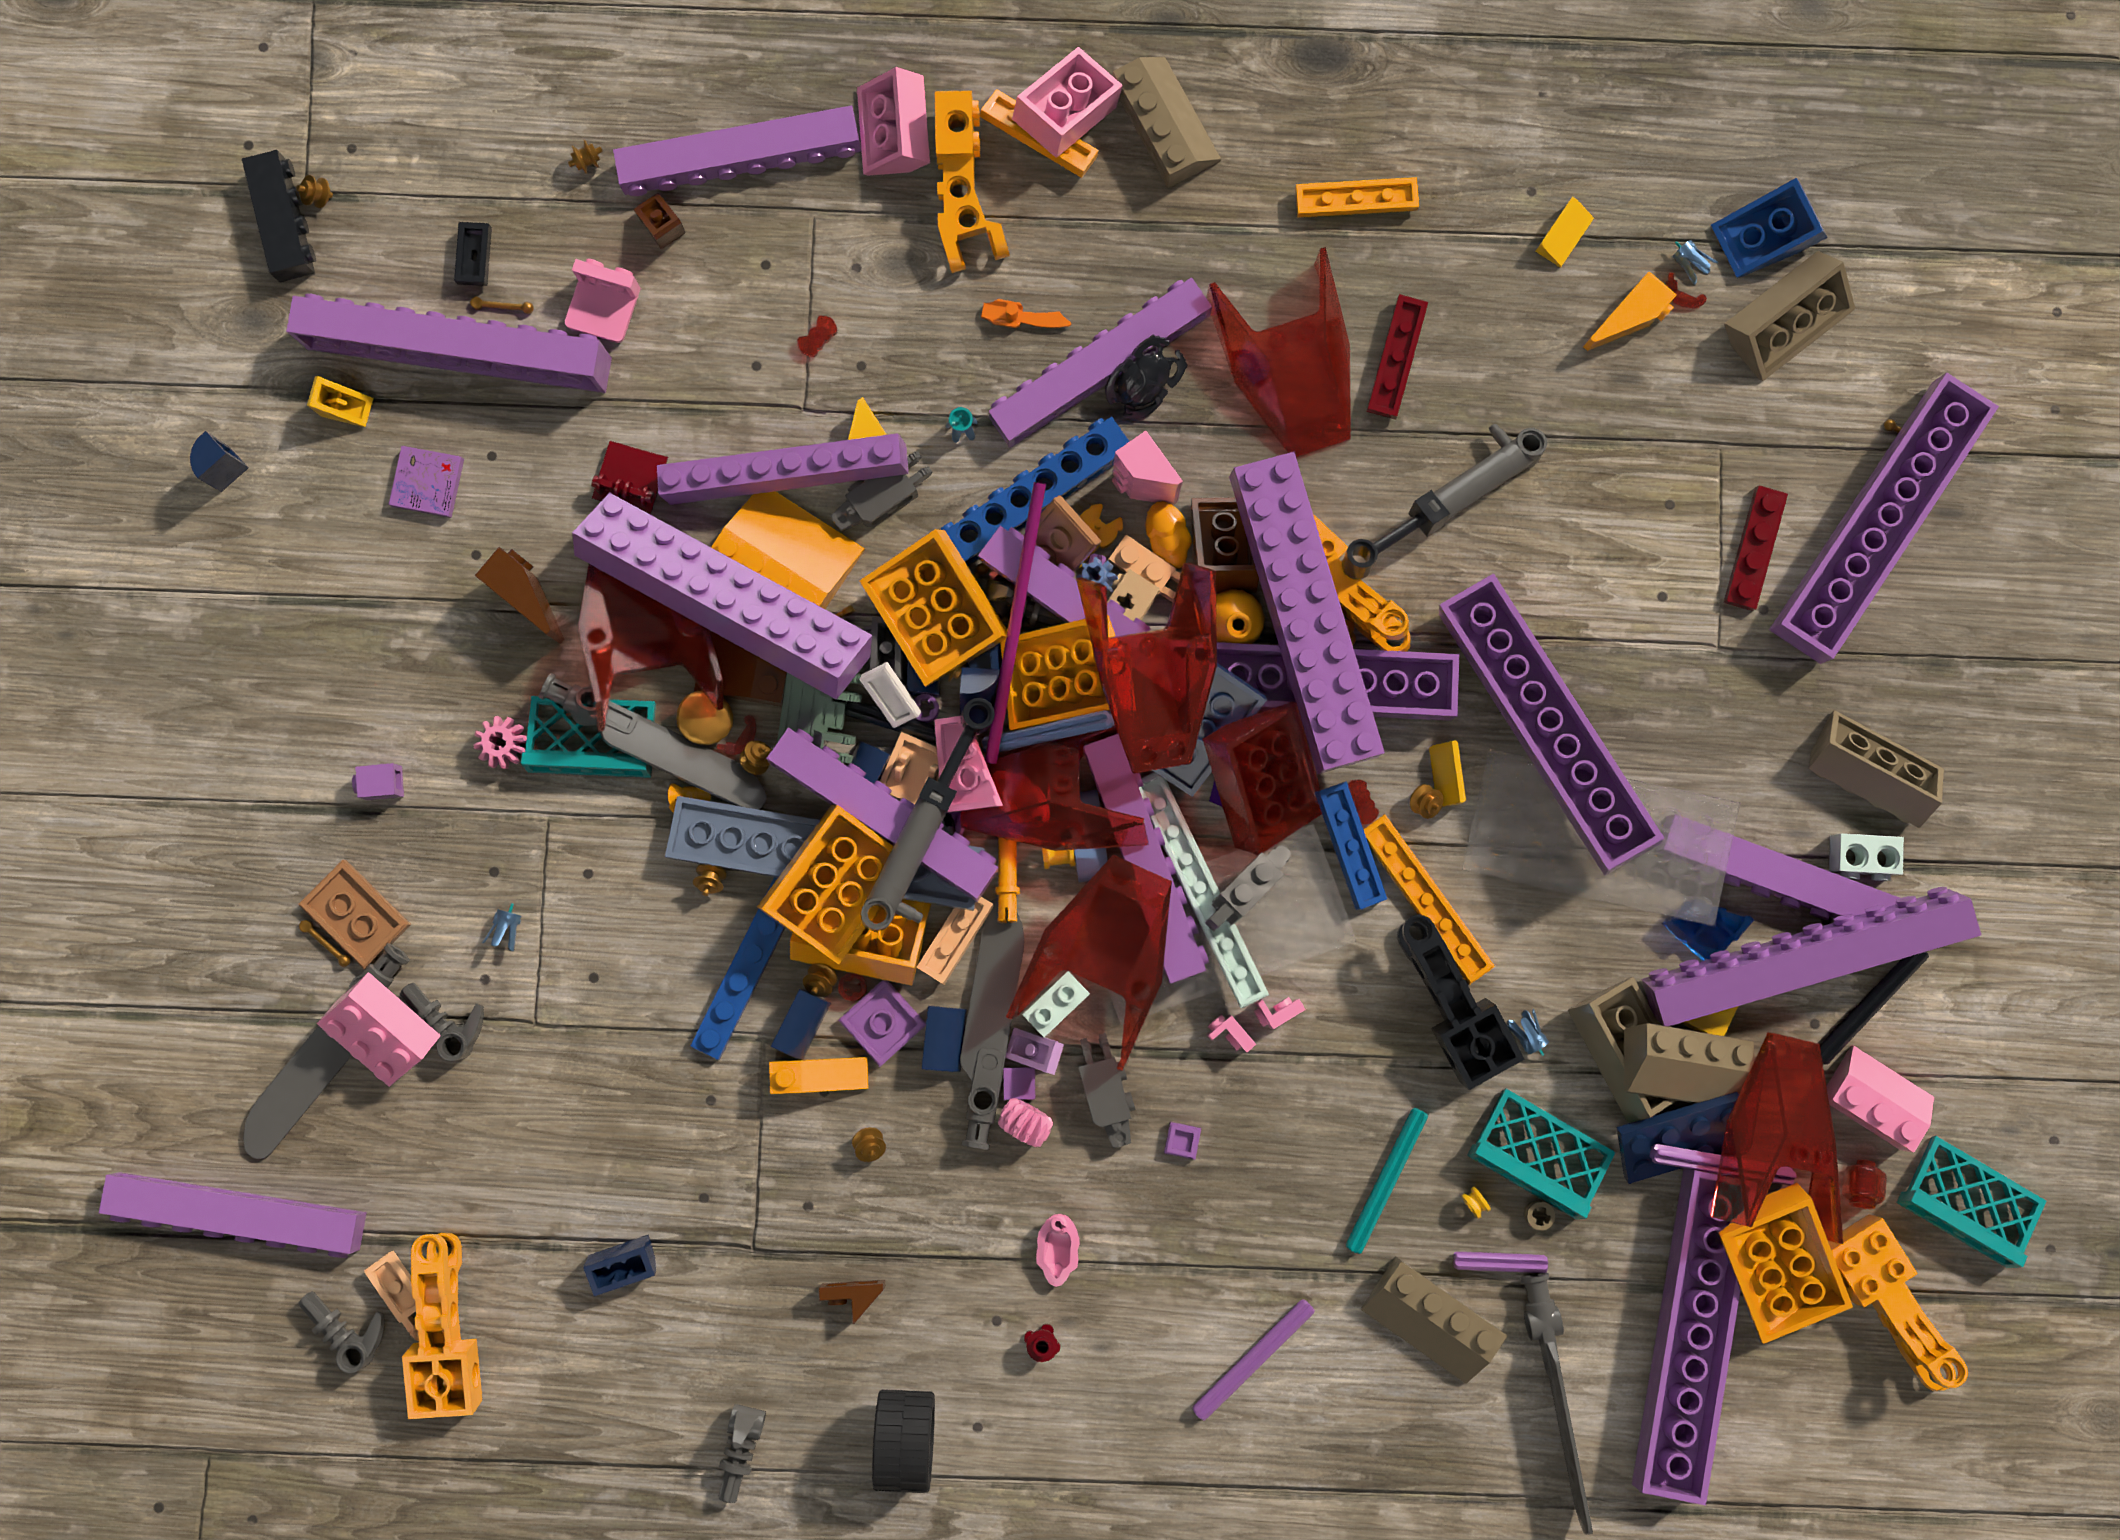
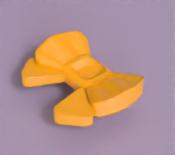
M1095 504L1085 510L1080 515V518L1101 540L1099 545L1104 549L1114 542L1118 531L1121 532L1123 530V520L1121 517H1118L1107 525L1099 519L1103 505Z
M671 783L668 787V807L673 814L677 796L705 801L711 800L710 793L694 786L680 787L675 783Z

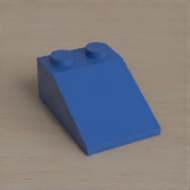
M1797 178L1711 224L1737 278L1798 254L1828 238Z

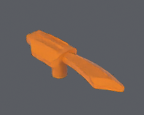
M1002 299L983 304L981 318L990 321L994 325L1018 328L1021 323L1044 328L1071 326V322L1059 311L1048 313L1024 312L1020 302Z

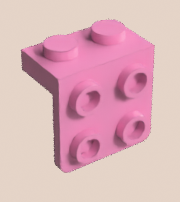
M575 259L572 272L578 279V283L565 318V325L569 329L621 343L624 340L641 289L633 273L626 269L616 267L614 271L604 268L602 263L593 259H586V262Z

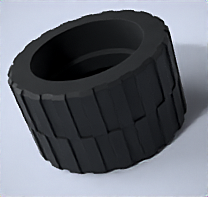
M883 1389L879 1391L874 1422L872 1485L875 1491L929 1492L935 1425V1395L932 1391Z

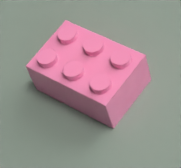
M1077 47L1017 96L1012 120L1057 158L1117 107L1123 85L1082 49Z
M369 972L343 994L317 1023L328 1036L335 1039L355 1059H358L389 1087L420 1062L441 1036Z

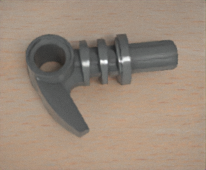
M987 580L984 589L986 597L1000 619L1005 617L1006 612L1009 613L1008 618H1010L1014 597L1013 587L997 580ZM1026 595L1022 618L1023 623L1026 618L1029 619L1028 624L1034 628L1038 622L1048 626L1065 624L1060 618L1038 602L1031 601L1032 598Z
M412 982L401 990L400 996L413 1012L441 1035L437 1042V1052L441 1058L447 1061L462 1060L471 1054L473 1045L482 1029L484 1006L476 1003L465 1025L458 1027L453 1020L448 1022L445 1020L448 1016L446 1012H439L441 1003L438 1000L431 1003L415 983ZM454 1037L461 1043V1050L457 1055L453 1054L449 1049V1043Z
M311 1291L301 1298L298 1303L299 1306L316 1325L311 1331L315 1335L321 1332L325 1335L322 1341L324 1343L327 1341L331 1342L332 1345L329 1348L331 1352L337 1349L336 1363L340 1370L345 1373H355L373 1361L375 1352L383 1337L384 1313L377 1311L365 1335L359 1336L353 1329L347 1331L345 1327L348 1323L346 1321L340 1323L338 1320L341 1312L338 1309L331 1312L315 1292ZM352 1348L360 1352V1363H355L351 1359L350 1351Z
M739 1404L734 1405L727 1433L733 1434V1436H728L727 1443L731 1444V1448H725L724 1454L728 1456V1459L723 1458L719 1465V1468L724 1470L718 1495L719 1500L726 1503H735L737 1501L743 1475L751 1473L752 1467L747 1464V1461H752L754 1454L749 1451L750 1449L755 1450L756 1442L752 1441V1439H760L766 1411Z

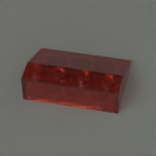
M1289 702L1226 724L1202 739L1235 848L1259 855L1322 815L1315 792L1320 790L1296 702Z

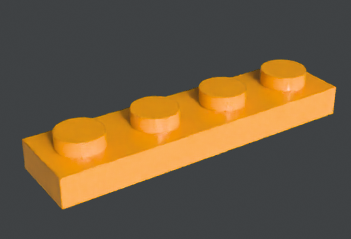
M996 89L982 107L980 117L1082 178L1096 160L1099 150L1078 139L1056 158L1012 120L1016 100Z
M1417 177L1296 184L1295 187L1297 218L1417 211L1419 208Z

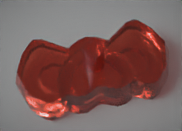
M818 316L816 327L811 328L807 336L797 339V346L801 353L808 357H816L818 351L823 349L824 344L829 342L832 336L837 335L838 328L835 321L828 316Z
M1361 779L1351 780L1348 783V787L1361 824H1371L1377 819L1379 810L1370 798L1367 783Z

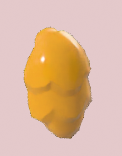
M1165 501L1156 502L1147 512L1145 522L1146 535L1150 539L1152 552L1176 569H1180L1185 565L1188 549L1192 544L1191 535L1186 527V520L1183 514L1172 504Z

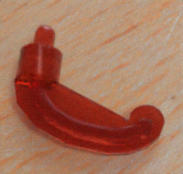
M1668 274V281L1665 282V285L1677 294L1672 300L1674 304L1684 308H1698L1706 302L1707 298L1704 294H1700L1695 298L1679 291L1678 281L1674 280V274Z
M750 715L745 716L744 722L747 726L736 743L726 742V744H717L716 748L724 750L725 754H741L747 743L754 741L757 731L755 719Z

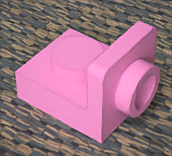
M1288 997L1274 1005L1273 1008L1276 1012L1271 1014L1265 1002L1261 999L1255 1002L1258 1009L1254 1010V1013L1263 1027L1268 1025L1270 1029H1275L1306 1009L1300 999L1291 1001Z
M1221 1014L1208 1025L1211 1031L1207 1036L1211 1041L1226 1029L1229 1033L1225 1038L1236 1051L1242 1047L1245 1052H1248L1256 1045L1232 1015L1225 1018Z

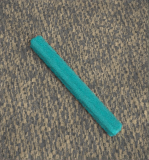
M1411 1109L1346 1242V1247L1354 1253L1361 1254L1428 1119V1114L1420 1109Z

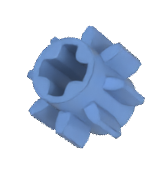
M1094 557L1092 563H1082L1084 569L1082 574L1077 576L1081 582L1085 583L1087 581L1101 592L1098 595L1100 598L1102 592H1113L1111 586L1113 581L1118 579V576L1110 572L1113 565L1109 561L1102 565L1101 560ZM1097 574L1101 576L1098 581L1094 579Z

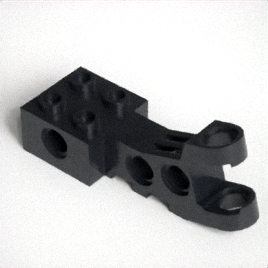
M1424 915L1411 916L1399 927L1397 940L1406 957L1413 963L1444 1019L1443 1022L1431 1029L1459 1082L1471 1090L1525 1059L1496 1004L1487 998L1477 1003L1475 1002L1470 988L1455 964L1456 962L1431 919ZM1410 927H1416L1421 931V940H1416L1410 935Z

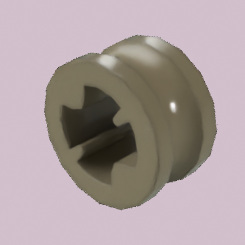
M1536 1200L1526 1206L1524 1218L1530 1227L1543 1231L1549 1229L1555 1222V1212L1549 1204ZM1538 1207H1544L1543 1213L1547 1215L1545 1221L1540 1220L1541 1224H1536V1218L1532 1216L1534 1210L1539 1211Z

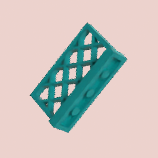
M531 696L525 752H522L521 765L528 773L651 778V765L626 753H617L619 750L612 748L607 753L598 752L593 745L602 738L600 732L588 741L579 731L583 725L578 723L574 725L565 715L568 712L558 707L562 705L547 698L542 700L538 698L539 696ZM607 699L632 712L636 709L648 710L647 719L655 722V701ZM583 704L585 707H592L591 705ZM539 705H552L558 712L544 724L538 718ZM563 717L572 728L557 739L548 728ZM537 722H538L541 727H539V728L536 730ZM545 731L555 741L546 750H534L535 739ZM577 733L585 744L577 751H568L562 744ZM558 747H560L563 751H554V750H556ZM589 748H591L593 752H586V751H587Z
M1505 1088L1496 1102L1478 1140L1471 1146L1467 1156L1572 1218L1579 1220L1587 1218L1592 1208L1590 1204L1616 1152ZM1507 1099L1518 1105L1521 1118L1506 1121L1503 1107ZM1526 1110H1528L1529 1112H1531V1113H1533V1114L1527 1116ZM1498 1117H1499L1501 1123L1495 1125V1123H1496V1121H1497V1119H1498ZM1540 1117L1545 1120L1549 1134L1534 1138L1529 1119ZM1523 1121L1528 1139L1513 1143L1508 1125ZM1553 1126L1559 1128L1560 1131L1555 1132ZM1502 1127L1508 1145L1496 1147L1486 1141L1491 1130ZM1562 1133L1571 1135L1576 1150L1561 1153L1556 1135ZM1550 1137L1556 1155L1541 1159L1536 1141ZM1581 1142H1583L1584 1144H1586V1145H1588V1146L1582 1148ZM1530 1143L1535 1161L1525 1164L1518 1159L1515 1146ZM1509 1148L1510 1154L1506 1153L1503 1150ZM1594 1149L1603 1154L1604 1157L1599 1167L1589 1170L1584 1151ZM1578 1153L1583 1171L1568 1175L1563 1157ZM1557 1159L1562 1177L1553 1180L1546 1176L1542 1163ZM1537 1165L1538 1171L1530 1166ZM1596 1172L1592 1179L1591 1173ZM1585 1175L1588 1190L1584 1198L1573 1191L1571 1178ZM1564 1181L1566 1187L1559 1184L1558 1182Z
M1932 1136L1907 1191L1901 1192L1896 1203L2006 1268H2022L2028 1257L2024 1254L2025 1249L2047 1201L1943 1139ZM1938 1147L1947 1152L1950 1166L1938 1169L1934 1158ZM1965 1165L1973 1167L1978 1182L1966 1185L1960 1167ZM1952 1169L1958 1187L1945 1190L1940 1172ZM1925 1176H1933L1938 1193L1929 1195L1919 1189ZM1994 1181L2000 1183L2006 1198L1993 1201L1987 1183ZM1980 1185L1986 1203L1973 1207L1967 1189ZM1960 1191L1966 1209L1960 1211L1953 1209L1947 1194ZM2024 1197L2034 1203L2028 1216L2021 1217L2015 1199ZM2008 1202L2014 1220L2001 1223L1995 1205ZM1988 1207L1993 1226L1985 1228L1979 1224L1975 1211ZM2016 1225L2019 1233L2016 1245L2007 1241L2003 1227Z

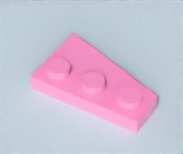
M961 716L934 720L939 777L964 730L961 724ZM975 736L949 788L957 791L947 813L1003 806Z

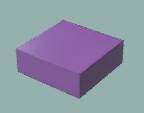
M1014 1067L1003 1069L1004 1100L1017 1098L1018 1100L1035 1099V1068Z
M1170 1122L1164 1153L1195 1160L1201 1128Z

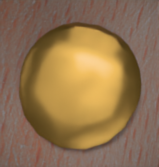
M701 690L690 693L681 701L677 709L676 721L680 732L689 741L701 745H710L720 742L728 735L733 726V713L730 705L723 697L711 691Z

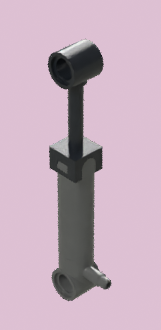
M1497 424L1491 425L1489 431L1501 449L1435 492L1430 490L1415 500L1408 513L1411 518L1374 543L1366 539L1354 540L1348 546L1342 560L1344 573L1352 579L1366 578L1371 573L1378 554L1411 532L1420 528L1428 537L1442 528L1446 521L1522 470L1534 467L1547 447V438L1544 433L1535 428H1526L1512 441ZM1524 446H1529L1533 451L1526 450ZM1353 556H1361L1366 562L1359 563Z
M975 698L964 706L961 714V724L964 730L938 781L928 777L862 907L860 914L861 922L868 930L878 932L886 929L892 922L895 914L917 923L921 922L923 914L903 903L902 900L957 791L949 788L975 734L979 735L987 731L995 716L994 708L987 700ZM973 709L982 710L986 716L985 722L974 723L969 717V712ZM873 906L883 908L886 912L885 920L881 923H873L868 918V910Z

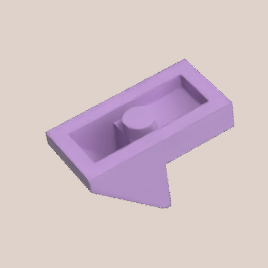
M1014 1028L1008 1044L1006 1058L1055 1075L1064 1044Z

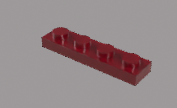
M1401 294L1398 295L1366 412L1396 420L1427 310V301Z
M1760 485L1755 487L1723 603L1749 611L1757 609L1788 493Z

